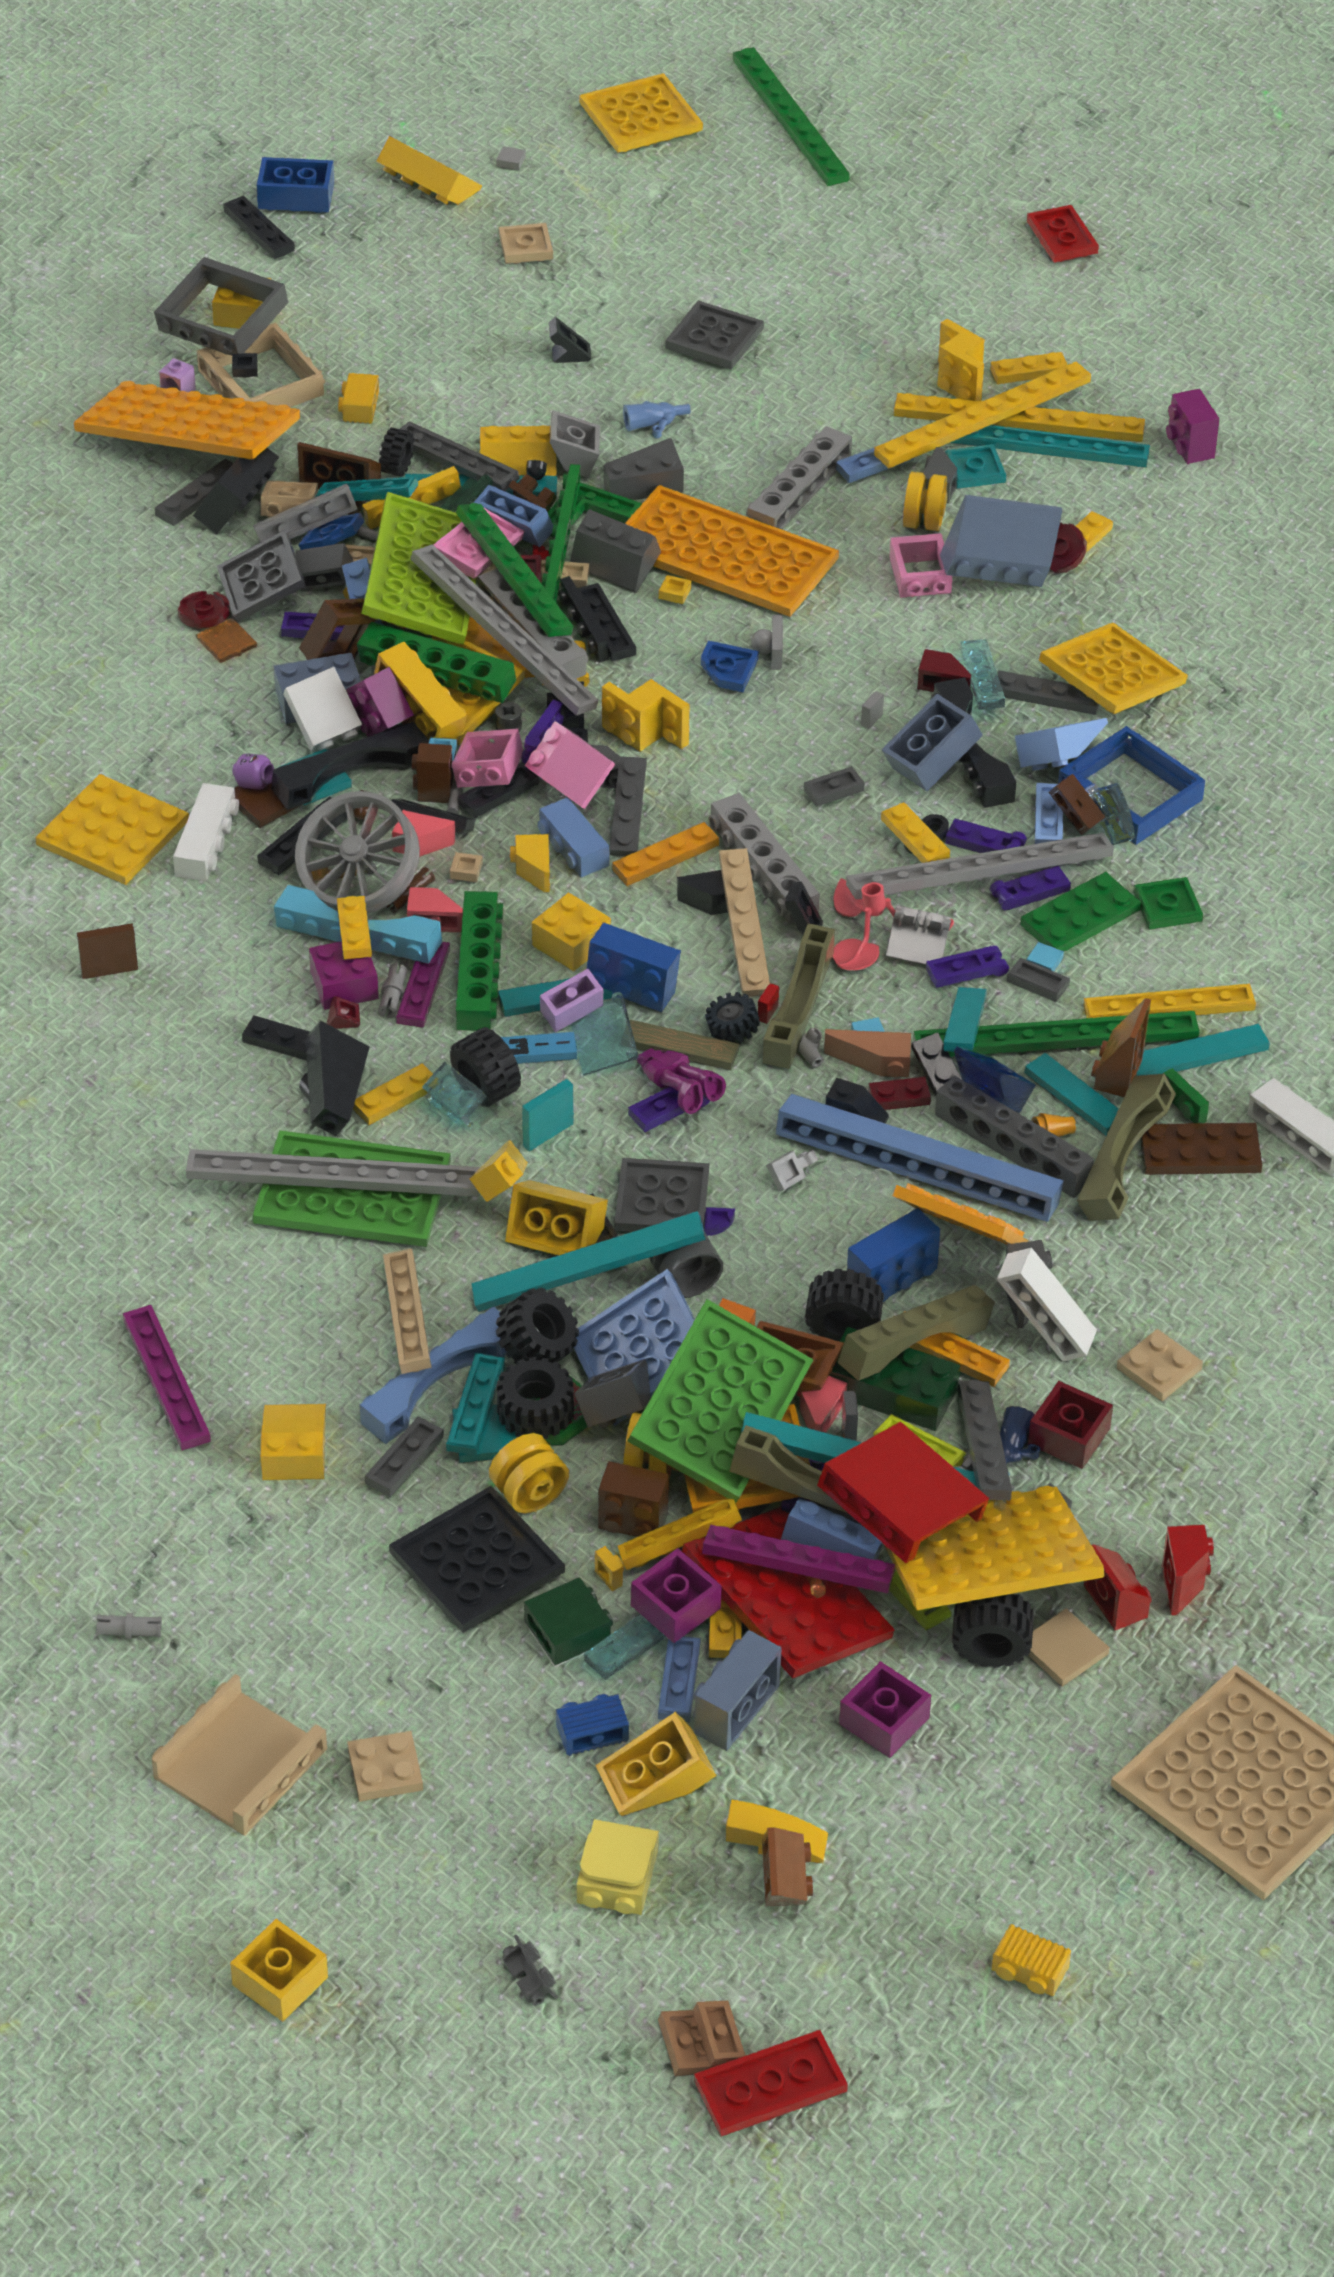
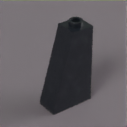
M321 1020L306 1037L311 1124L337 1136L350 1121L370 1046Z

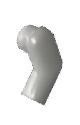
M810 1028L803 1035L799 1044L800 1053L813 1068L819 1067L824 1061V1058L817 1051L822 1033L816 1028Z

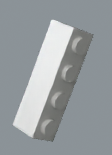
M202 783L173 855L175 877L207 881L210 872L215 871L217 854L223 851L225 834L230 833L232 816H236L239 809V800L235 799L234 787Z
M1275 1078L1250 1094L1248 1115L1334 1177V1121L1332 1118L1324 1115L1313 1107L1310 1102L1302 1099L1291 1091L1288 1086L1283 1085Z
M1032 1247L1008 1253L997 1281L1062 1361L1087 1356L1097 1331L1094 1325Z

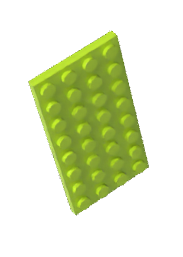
M387 492L361 614L367 615L372 619L393 623L398 627H407L425 635L443 638L451 643L464 644L470 615L410 560L412 551L434 545L462 522L455 512ZM468 577L474 584L476 583V578Z

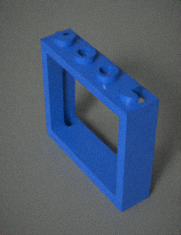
M1125 726L1059 770L1058 784L1071 774H1074L1105 815V818L1101 821L1115 831L1116 827L1110 809L1112 806L1108 804L1103 790L1087 778L1121 755H1128L1180 791L1143 817L1127 807L1133 834L1125 838L1135 845L1201 802L1204 796L1205 779L1128 726Z

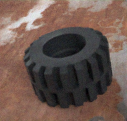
M487 1027L480 1028L451 1046L450 1062L453 1072L463 1090L480 1106L490 1107L517 1091L521 1086V1074L517 1061L509 1046L493 1030Z
M835 1269L833 1272L825 1271L823 1276L817 1275L814 1278V1282H811L809 1286L805 1312L806 1325L810 1327L809 1330L813 1334L840 1341L847 1327L860 1330L881 1321L884 1299L882 1288L876 1284V1280L872 1277H866V1274L862 1272L857 1273L851 1269L847 1271L842 1269Z
M533 1288L521 1294L500 1311V1317L496 1320V1325L499 1327L496 1330V1336L501 1339L499 1345L506 1350L505 1355L509 1359H514V1364L516 1365L519 1360L530 1361L529 1358L536 1357V1360L541 1361L543 1358L549 1359V1363H554L570 1354L577 1345L578 1340L576 1337L579 1336V1329L575 1325L578 1324V1321L572 1315L574 1311L570 1306H566L565 1300L562 1297H556V1293L551 1290L546 1292L545 1288H538L537 1290Z
M536 1357L529 1358L530 1361L519 1360L517 1365L511 1364L506 1367V1372H502L499 1376V1381H497V1413L500 1423L505 1425L508 1432L515 1431L517 1437L535 1433L542 1435L544 1439H548L550 1434L553 1436L560 1434V1429L565 1430L568 1427V1421H572L574 1387L572 1377H569V1372L566 1368L561 1369V1364L557 1362L549 1363V1359L543 1358L542 1361L536 1360ZM531 1397H540V1398H544V1399H541V1400H529L528 1398H531Z
M1007 1594L955 1604L952 1632L954 1650L958 1652L961 1658L968 1659V1662L972 1664L977 1663L983 1667L993 1666L994 1668H1000L1004 1665H1014V1662H1021L1024 1660V1656L1030 1654V1649L1032 1648L1034 1612L1031 1609L1030 1603L1024 1601L1023 1597L1019 1594Z

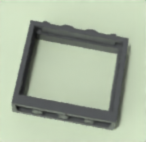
M203 257L154 311L159 331L232 356V354L245 353L289 302L283 283ZM208 284L226 288L263 302L234 335L179 317Z

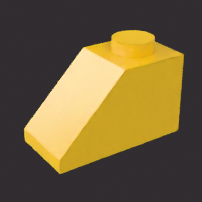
M548 834L515 835L516 846H510V863H516V874L541 891L550 892Z

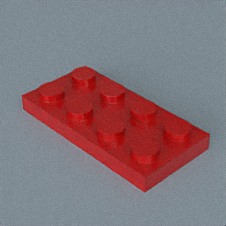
M821 2030L694 2074L696 2087L721 2137L848 2091V2083Z

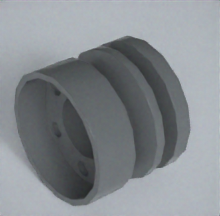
M705 1231L706 1240L649 1257L658 1274L666 1269L673 1274L684 1298L700 1295L710 1289L719 1280L723 1272V1261L712 1243H710Z

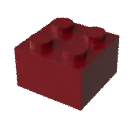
M1058 1381L1030 1421L1028 1445H1038L1041 1451L1083 1469L1111 1428L1113 1404Z

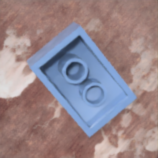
M1107 718L1015 735L1020 768L1031 766L1032 771L1048 768L1047 763L1050 762L1052 767L1068 765L1067 759L1079 757L1108 724Z

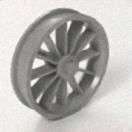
M366 791L344 793L319 806L303 825L295 849L296 868L301 881L308 890L314 891L321 901L338 911L337 898L347 897L357 870L361 896H365L367 914L388 906L406 890L416 873L420 856L418 836L410 820L388 798ZM369 807L358 836L353 809ZM378 809L390 813L391 815L370 834ZM344 812H347L351 835L347 838L330 823V821ZM398 822L400 823L403 835L379 841ZM328 824L343 841L341 845H336L316 839ZM405 844L402 860L375 854ZM313 847L339 853L310 862ZM373 861L399 866V868L387 883L377 872V867ZM336 865L322 880L315 884L312 871ZM364 869L368 874L375 873L385 884L381 889L368 895ZM345 872L337 897L325 894L324 891Z

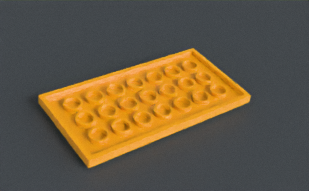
M124 381L75 420L74 429L77 432L253 460L300 419V410L290 408L288 405H270L264 401L251 402L245 401L243 398H225L219 394L205 395L199 391L186 392L179 391L173 387L166 389L157 387L154 384L140 385L135 384L133 381Z
M661 485L656 487L625 523L656 537L661 553L655 561L654 567L788 617L792 616L839 559V550Z

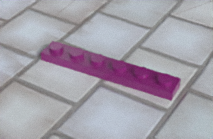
M152 1305L124 1312L123 1321L181 1450L211 1442L210 1432Z
M710 1525L702 1551L703 1554L883 1593L889 1592L896 1565L881 1560L868 1559L849 1553L831 1551L817 1546H808L789 1540H780L757 1533H748Z

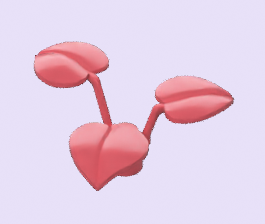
M841 878L837 884L833 900L836 912L846 917H855L862 911L865 912L863 940L855 938L845 939L834 947L833 961L841 969H865L874 964L879 957V946L868 943L871 916L881 915L886 907L893 918L895 913L891 905V899L885 898L884 887L880 883L871 882L865 884L861 889L862 899L854 898L846 886V880ZM950 919V920H951V923H950V928H949V930L951 929V927H952L953 924H954V920H953V919Z

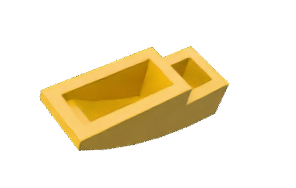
M731 1799L726 1824V1842L758 1846V1854L763 1855L762 1838L767 1828H780L804 1834V1843L810 1842L811 1862L823 1864L828 1832L776 1809Z

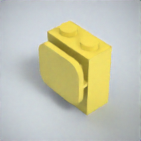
M594 1819L580 1862L581 1870L577 1881V1903L584 1904L590 1908L601 1907L617 1910L623 1914L633 1913L642 1915L658 1854L659 1831Z

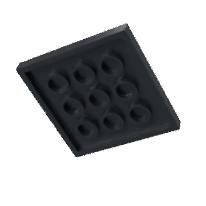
M492 1486L487 1487L389 1544L390 1554L462 1633L565 1573V1564Z

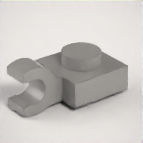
M814 1149L809 1152L804 1151L797 1156L794 1151H790L768 1163L766 1167L778 1191H782L804 1179L806 1175L803 1169L818 1161Z

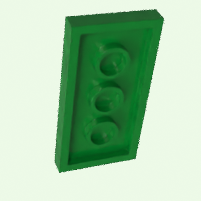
M1105 871L1021 916L1020 925L1040 943L1065 952L1139 912L1142 902Z

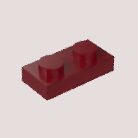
M925 1076L869 1083L868 1092L885 1110L931 1104V1095Z

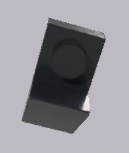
M554 317L549 322V337L555 344L552 347L553 361L555 363L588 362L592 359L589 342L557 317Z

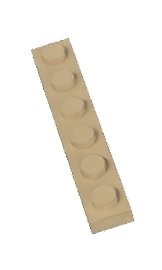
M747 848L720 850L719 861L742 996L747 994L748 997L761 996L768 984H770L748 851Z
M411 1248L384 1254L383 1258L401 1373L419 1372L432 1368L413 1250Z

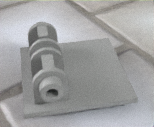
M896 905L886 957L926 965V961L942 958L951 917Z

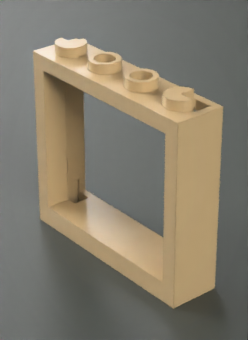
M276 323L268 325L245 353L260 354L274 348L301 380L250 398L223 368L226 365L232 364L231 355H226L211 348L197 350L198 371L217 393L225 398H243L245 401H264L270 405H288L293 407L324 395L323 384H325V380L323 379L322 371L313 365L311 359L303 354L298 344H294L287 332H284Z

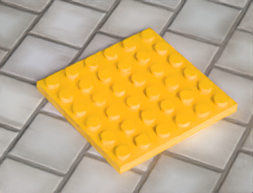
M1041 1486L1034 1491L1028 1492L1012 1491L1010 1501L989 1500L981 1521L976 1522L967 1514L921 1541L915 1559L907 1564L885 1546L893 1564H896L895 1568L916 1611L1104 1577V1566L1058 1488L1051 1486Z

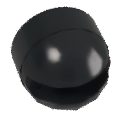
M540 460L527 461L526 472L535 480H540L545 476L546 462Z

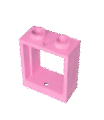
M941 533L890 538L889 558L900 598L951 593L952 576L946 575L940 557L944 546ZM938 560L941 569L907 573L904 563Z
M519 729L467 732L452 762L457 788L508 785L523 752Z

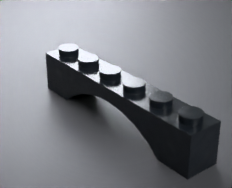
M965 677L934 683V694L931 695L930 700L936 694H939L972 715L973 693ZM975 743L958 760L964 766L966 779L971 780L975 797L980 799L984 808L1015 802L1017 782L1008 764L997 760Z
M414 722L398 726L273 769L271 790L286 809L289 810L311 802L324 784L344 772L367 767L410 768L412 767L413 754H418L419 743H429V740Z

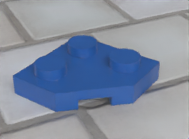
M356 513L341 516L308 531L299 543L300 550L334 545L356 535L364 523L362 514Z
M708 640L701 655V666L718 687L744 692L758 662L759 651Z

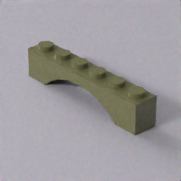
M813 924L807 925L800 943L795 968L785 999L777 1015L771 1019L763 1039V1064L787 1069L791 1068L834 954L835 929Z
M1164 1073L1134 1076L1077 1199L1080 1208L1089 1221L1120 1218L1129 1198L1123 1184V1173L1127 1158L1143 1134L1167 1114L1176 1095Z
M972 1285L847 1334L838 1363L859 1381L879 1373L904 1350L929 1336L953 1332L966 1338L986 1330L995 1301L978 1286Z
M745 1425L735 1447L730 1472L848 1513L817 1486L822 1471L813 1468L796 1457L775 1435Z

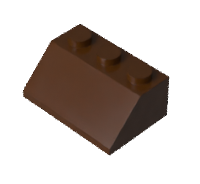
M302 442L297 444L299 482L318 483V489H320L327 482L381 479V464L372 459Z

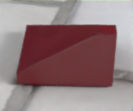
M334 996L331 1001L327 1024L336 1029L359 1027V1004Z

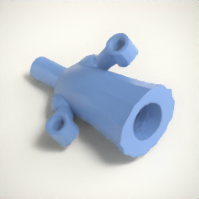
M645 401L643 404L623 405V419L628 432L653 426L652 435L654 438L662 436L665 426L669 425L675 416L691 413L689 404L673 406L667 402L657 404Z

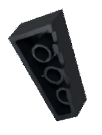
M266 448L253 460L238 457L218 480L193 516L217 535L235 512L241 513L248 502L252 500L266 481L277 470L274 464L279 459V456L269 448Z

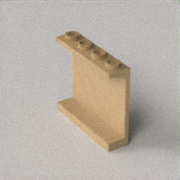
M234 1674L227 1682L222 1683L217 1688L215 1695L206 1704L203 1703L197 1708L194 1716L185 1725L178 1727L173 1738L165 1746H161L155 1751L152 1757L153 1776L157 1781L245 1836L327 1750L326 1730L317 1724L307 1733L242 1693L240 1676Z

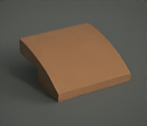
M728 2000L697 2002L693 2010L662 2011L658 2018L675 2076L693 2075L746 2056Z

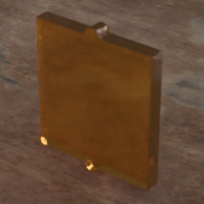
M233 618L196 634V639L220 663L236 656L240 657L242 653L257 647V642Z

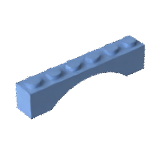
M495 1307L490 1308L484 1314H479L465 1328L457 1330L443 1344L434 1347L429 1353L432 1368L401 1374L389 1380L375 1394L367 1396L360 1404L361 1425L387 1444L409 1427L410 1416L417 1401L437 1380L453 1371L471 1366L475 1353L497 1357L506 1356V1350L499 1345L501 1339L496 1336V1330L499 1328L496 1325V1320L500 1317V1311Z

